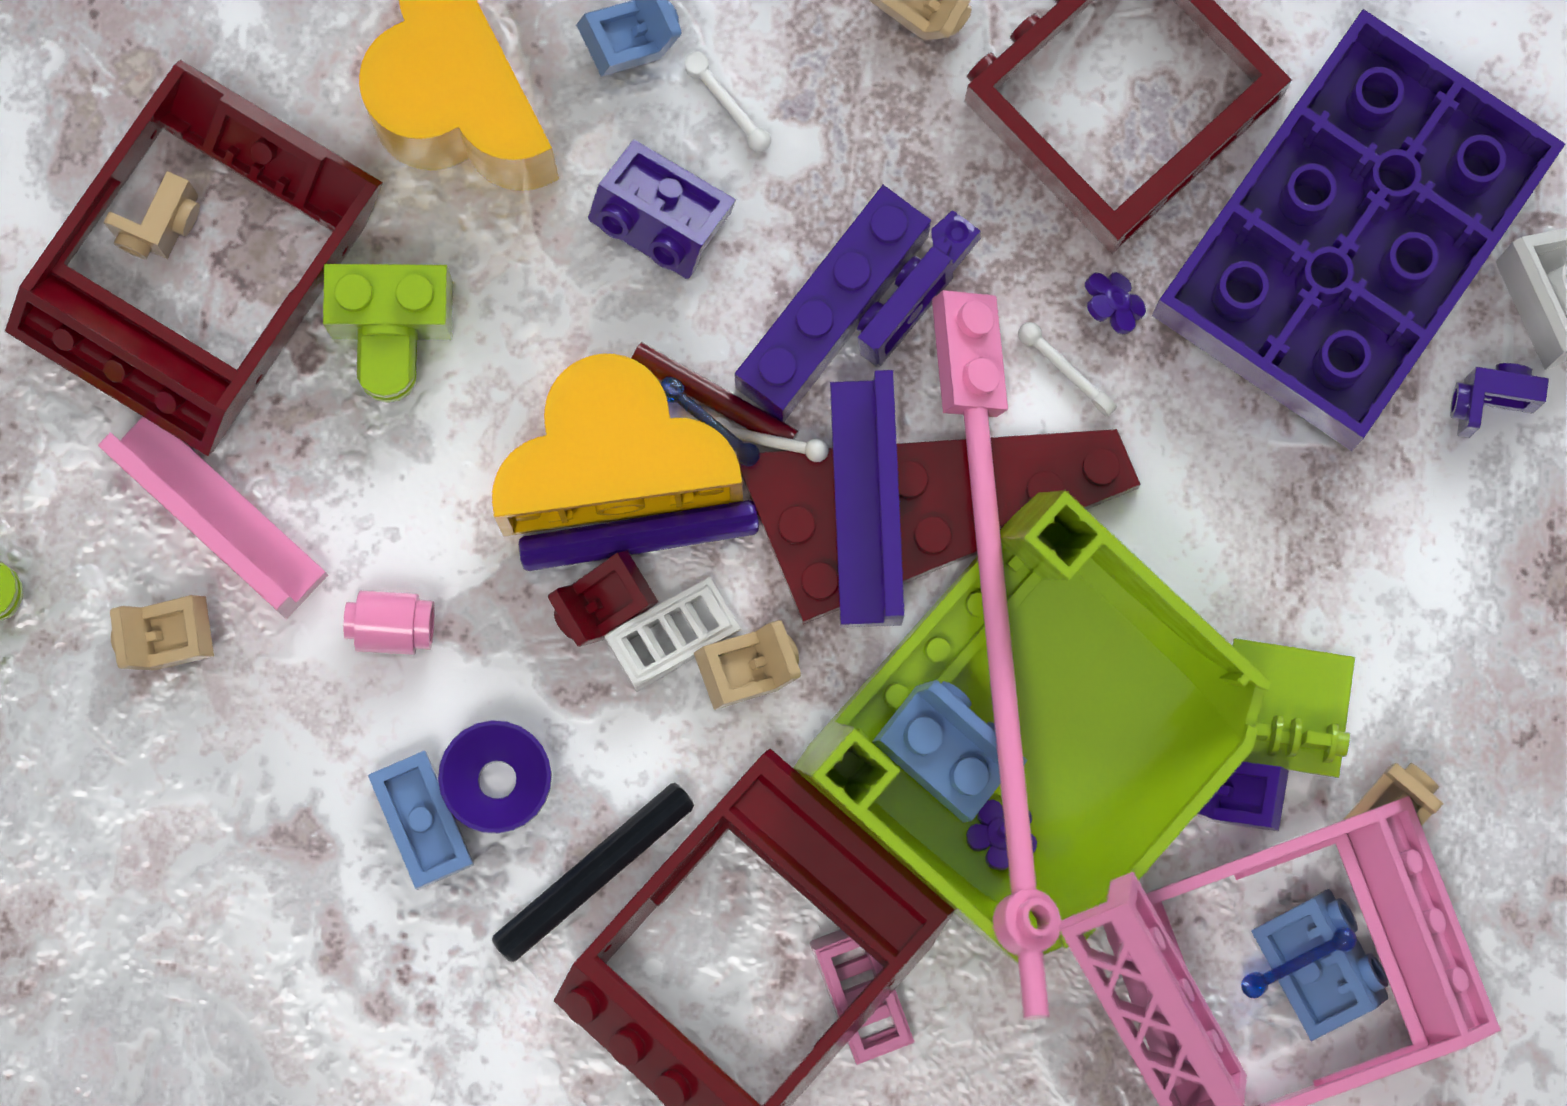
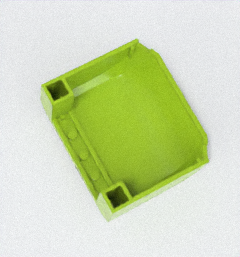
M1053 491L1036 494L1000 530L1022 752L1023 757L1027 760L1024 765L1028 810L1032 815L1030 830L1037 840V847L1033 853L1036 889L1044 892L1054 901L1059 910L1061 920L1106 903L1110 881L1134 872L1139 881L1253 751L1259 730L1256 727L1265 691L1270 689L1271 681L1067 491ZM977 556L814 738L793 768L949 904L960 919L1018 964V956L1010 953L1000 944L993 928V915L997 905L1002 899L1011 895L1009 867L1006 870L990 868L985 859L990 846L984 851H973L969 848L966 841V832L970 826L981 824L977 815L972 821L962 822L872 743L912 690L918 685L934 680L940 683L945 681L959 688L972 703L969 709L986 724L988 722L994 723ZM999 785L988 800H996L1002 805L1001 785ZM1029 911V921L1031 925L1037 929L1038 926L1036 918L1033 915V913ZM1097 928L1084 932L1085 939L1087 940ZM1061 932L1056 942L1050 948L1043 951V955L1062 947L1065 949L1069 947Z

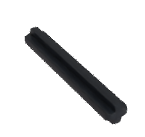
M677 783L669 784L496 932L492 937L493 945L506 960L510 962L517 961L691 812L694 807L693 800Z

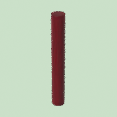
M643 342L638 345L631 359L638 361L648 368L659 380L750 431L794 440L799 430Z

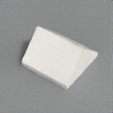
M1567 228L1523 236L1513 241L1495 262L1545 370L1567 361Z

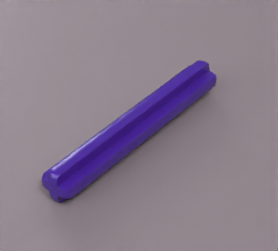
M745 500L523 536L519 539L518 547L523 569L535 571L609 559L616 553L627 550L630 555L752 536L758 533L759 522L754 502Z

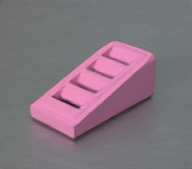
M841 929L810 942L838 1018L873 979L845 990L842 989L840 981L871 969L874 976H876L883 968L866 951L865 955L834 966L832 957L860 947ZM896 990L887 997L862 1025L864 1027L890 1017L894 1026L862 1039L857 1031L847 1042L856 1065L915 1043Z

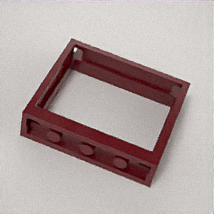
M1054 0L1057 4L1042 18L1033 13L1013 31L1010 39L1014 43L998 58L992 52L987 54L967 74V78L971 82L967 85L964 102L1111 254L1117 251L1284 97L1292 81L1214 0L1173 1L1254 83L1115 211L997 90L1094 0Z

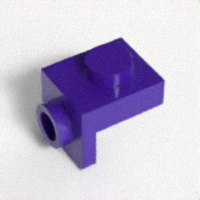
M1500 363L1496 365L1495 369L1476 367L1465 378L1464 383H1456L1453 391L1450 417L1459 419L1457 436L1470 438L1480 429L1483 406L1534 413L1546 402L1549 378L1532 376V368L1514 363Z
M1242 762L1196 816L1209 822L1279 831L1289 770L1281 766Z

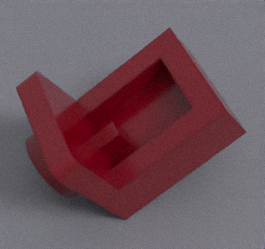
M628 550L616 553L572 585L557 588L548 595V599L555 609L554 618L558 627L568 638L574 640L575 644L579 647L605 640L604 635L659 603Z

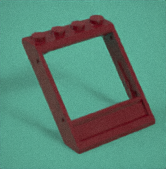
M179 60L173 65L19 286L5 332L204 455L209 456L216 449L324 289V264H341L364 230L383 182L184 61ZM162 129L332 231V234L299 283L287 295L238 369L233 368L68 266Z
M771 748L759 757L573 963L554 999V1002L567 1013L572 1021L588 1032L619 1064L626 1067L652 1091L665 1106H761L606 964L655 908L667 900L729 830L883 966L882 970L813 1046L814 1049L763 1106H791L927 954L955 911Z

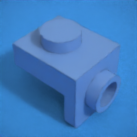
M631 0L585 13L576 24L601 77L660 60L682 34L677 11L668 0Z

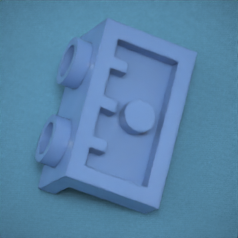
M934 680L918 685L912 690L872 743L962 822H969L974 819L1000 785L995 725L992 722L986 724L969 709L972 703L959 688L945 681L940 683ZM1023 757V761H1024V765H1025V763L1027 762V760H1026L1025 757Z
M1330 889L1317 894L1306 902L1251 930L1311 1041L1375 1010L1389 999L1388 993L1385 990L1388 986V979L1382 965L1373 954L1369 953L1366 955L1355 935L1358 925L1353 912L1343 899H1335Z

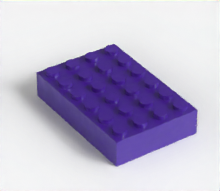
M1362 9L1161 296L1152 316L1335 441L1353 451L1371 429L1566 143Z

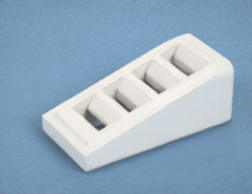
M708 577L604 635V638L635 691L638 692L694 659V652L698 649L726 640L741 631V627L712 579ZM701 598L719 626L710 632L707 631L692 606V603ZM679 611H682L697 636L696 640L688 644L671 618L672 615ZM661 623L676 648V651L665 655L650 628ZM638 635L655 661L644 667L629 642Z

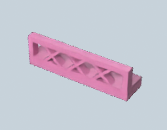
M142 417L121 440L110 432L98 445L116 464L286 620L328 576L318 564L188 445L148 419Z
M1134 872L1110 881L1106 903L1061 920L1059 930L1159 1106H1180L1172 1092L1178 1076L1204 1085L1211 1098L1193 1106H1244L1247 1074ZM1112 922L1122 940L1117 957L1090 948L1083 933ZM1128 952L1134 962L1125 960ZM1103 969L1111 971L1109 979ZM1119 974L1147 984L1151 995L1146 1008L1119 999L1114 990ZM1157 1004L1160 1007L1162 1013L1154 1011ZM1132 1020L1140 1022L1138 1029H1136ZM1148 1026L1175 1034L1180 1043L1175 1059L1148 1050L1143 1041ZM1186 1055L1191 1064L1183 1062ZM1161 1071L1169 1073L1166 1080Z

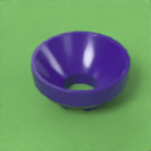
M491 720L477 723L464 729L450 742L444 751L439 765L438 783L440 794L446 807L458 821L482 833L500 834L514 831L526 825L538 815L546 803L551 789L552 772L549 758L543 746L533 734L516 724L507 721ZM496 762L508 764L514 769L516 774V784L513 791L508 796L499 799L488 797L482 792L480 787L482 771L489 764Z

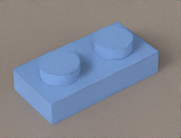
M425 750L368 775L415 889L419 890L474 866L456 820L446 807L440 794L437 775Z

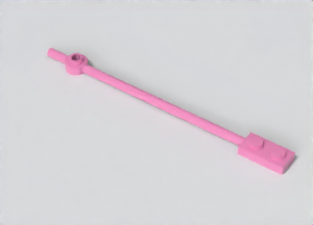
M943 290L932 298L943 413L964 415L1011 895L1002 899L994 911L993 928L1000 944L1007 951L1018 956L1024 1019H1044L1049 1017L1043 951L1050 948L1058 939L1061 917L1054 901L1047 894L1036 889L988 418L998 417L1008 410L996 295ZM1029 911H1031L1036 918L1038 926L1037 929L1034 928L1029 921Z

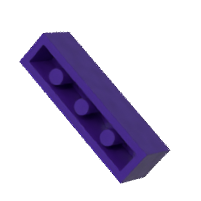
M883 184L734 373L735 388L767 413L785 422L857 330V326L867 310L882 298L896 280L905 264L914 257L928 239L931 219Z

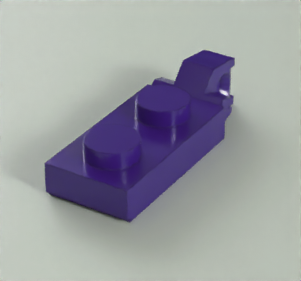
M952 210L931 229L933 246L922 259L914 256L905 264L895 280V285L898 288L884 305L879 301L875 302L860 320L857 326V331L860 332L857 337L860 355L876 367L878 365L882 366L932 305V298L943 291L951 282L953 272L981 239V231L957 214V212Z

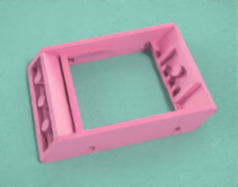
M1410 796L1145 893L1184 962L1162 901L1232 875L1238 880L1336 844L1412 1045L1313 1080L1314 1085L1257 1106H1307L1461 1050L1501 1031ZM1109 922L1103 926L1114 956L1117 957L1122 940L1112 922ZM1128 952L1125 960L1134 962ZM1122 975L1132 1004L1146 1008L1151 995L1147 984ZM1157 1004L1154 1011L1162 1013L1160 1007ZM1148 1026L1145 1038L1150 1051L1175 1059L1180 1046L1175 1034ZM1186 1055L1183 1062L1191 1064ZM1161 1071L1166 1080L1169 1073ZM1177 1076L1172 1092L1180 1106H1193L1211 1099L1204 1085Z

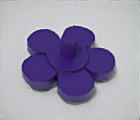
M1113 272L1108 278L1101 273H1093L1086 279L1085 288L1093 296L1087 303L1090 315L1099 322H1103L1110 317V324L1113 330L1119 334H1128L1134 330L1136 320H1140L1146 314V307L1141 297L1137 294H1129L1132 289L1130 281L1117 272Z
M988 800L977 813V818L981 824L970 826L966 832V841L969 848L973 851H984L990 846L985 857L987 865L995 870H1006L1009 865L1003 807L996 800ZM1029 811V820H1030V823H1031V822H1032V815H1031V813H1030V811ZM1031 834L1032 850L1034 853L1037 847V840Z

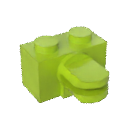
M324 264V327L331 339H357V379L367 395L377 401L386 403L400 401L412 392L416 383L417 340H452L453 280L447 265Z

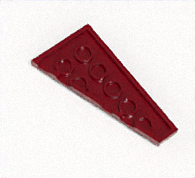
M1117 429L991 437L1000 530L1015 513L1040 492L1067 491L1087 510L1134 491L1141 485ZM966 439L898 443L897 464L903 584L976 555L977 544ZM829 448L827 458L821 462H813L808 459L806 454L792 451L736 454L741 476L750 498L754 502L757 515L803 625L840 610L833 448Z

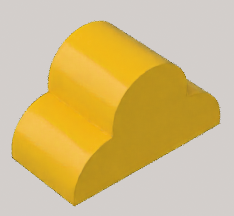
M399 0L404 21L387 29L373 41L364 55L359 73V87L362 100L378 139L387 152L403 164L421 170L446 169L469 159L474 168L485 179L509 190H534L559 180L553 149L477 0Z
M607 353L582 358L568 366L556 378L549 390L545 403L544 422L546 436L531 439L514 449L499 467L492 488L493 514L503 537L634 519L743 501L739 462L732 446L725 437L716 429L703 422L689 418H670L665 392L655 375L634 359L623 355Z

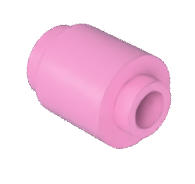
M359 591L356 603L347 602L345 606L344 638L354 639L356 652L415 655L417 649L431 650L435 618L434 601L420 600L419 594Z

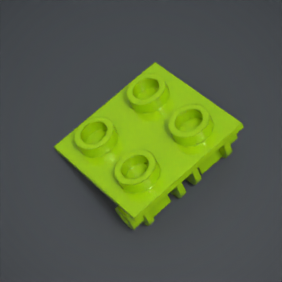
M1234 638L1233 647L1271 681L1270 689L1265 691L1256 727L1259 730L1253 751L1243 762L1281 766L1290 771L1339 778L1342 757L1347 756L1350 742V733L1345 731L1355 657Z

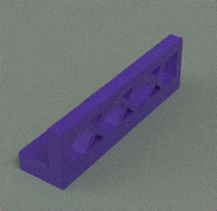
M876 370L871 381L830 382L840 628L900 626L905 616L893 370Z

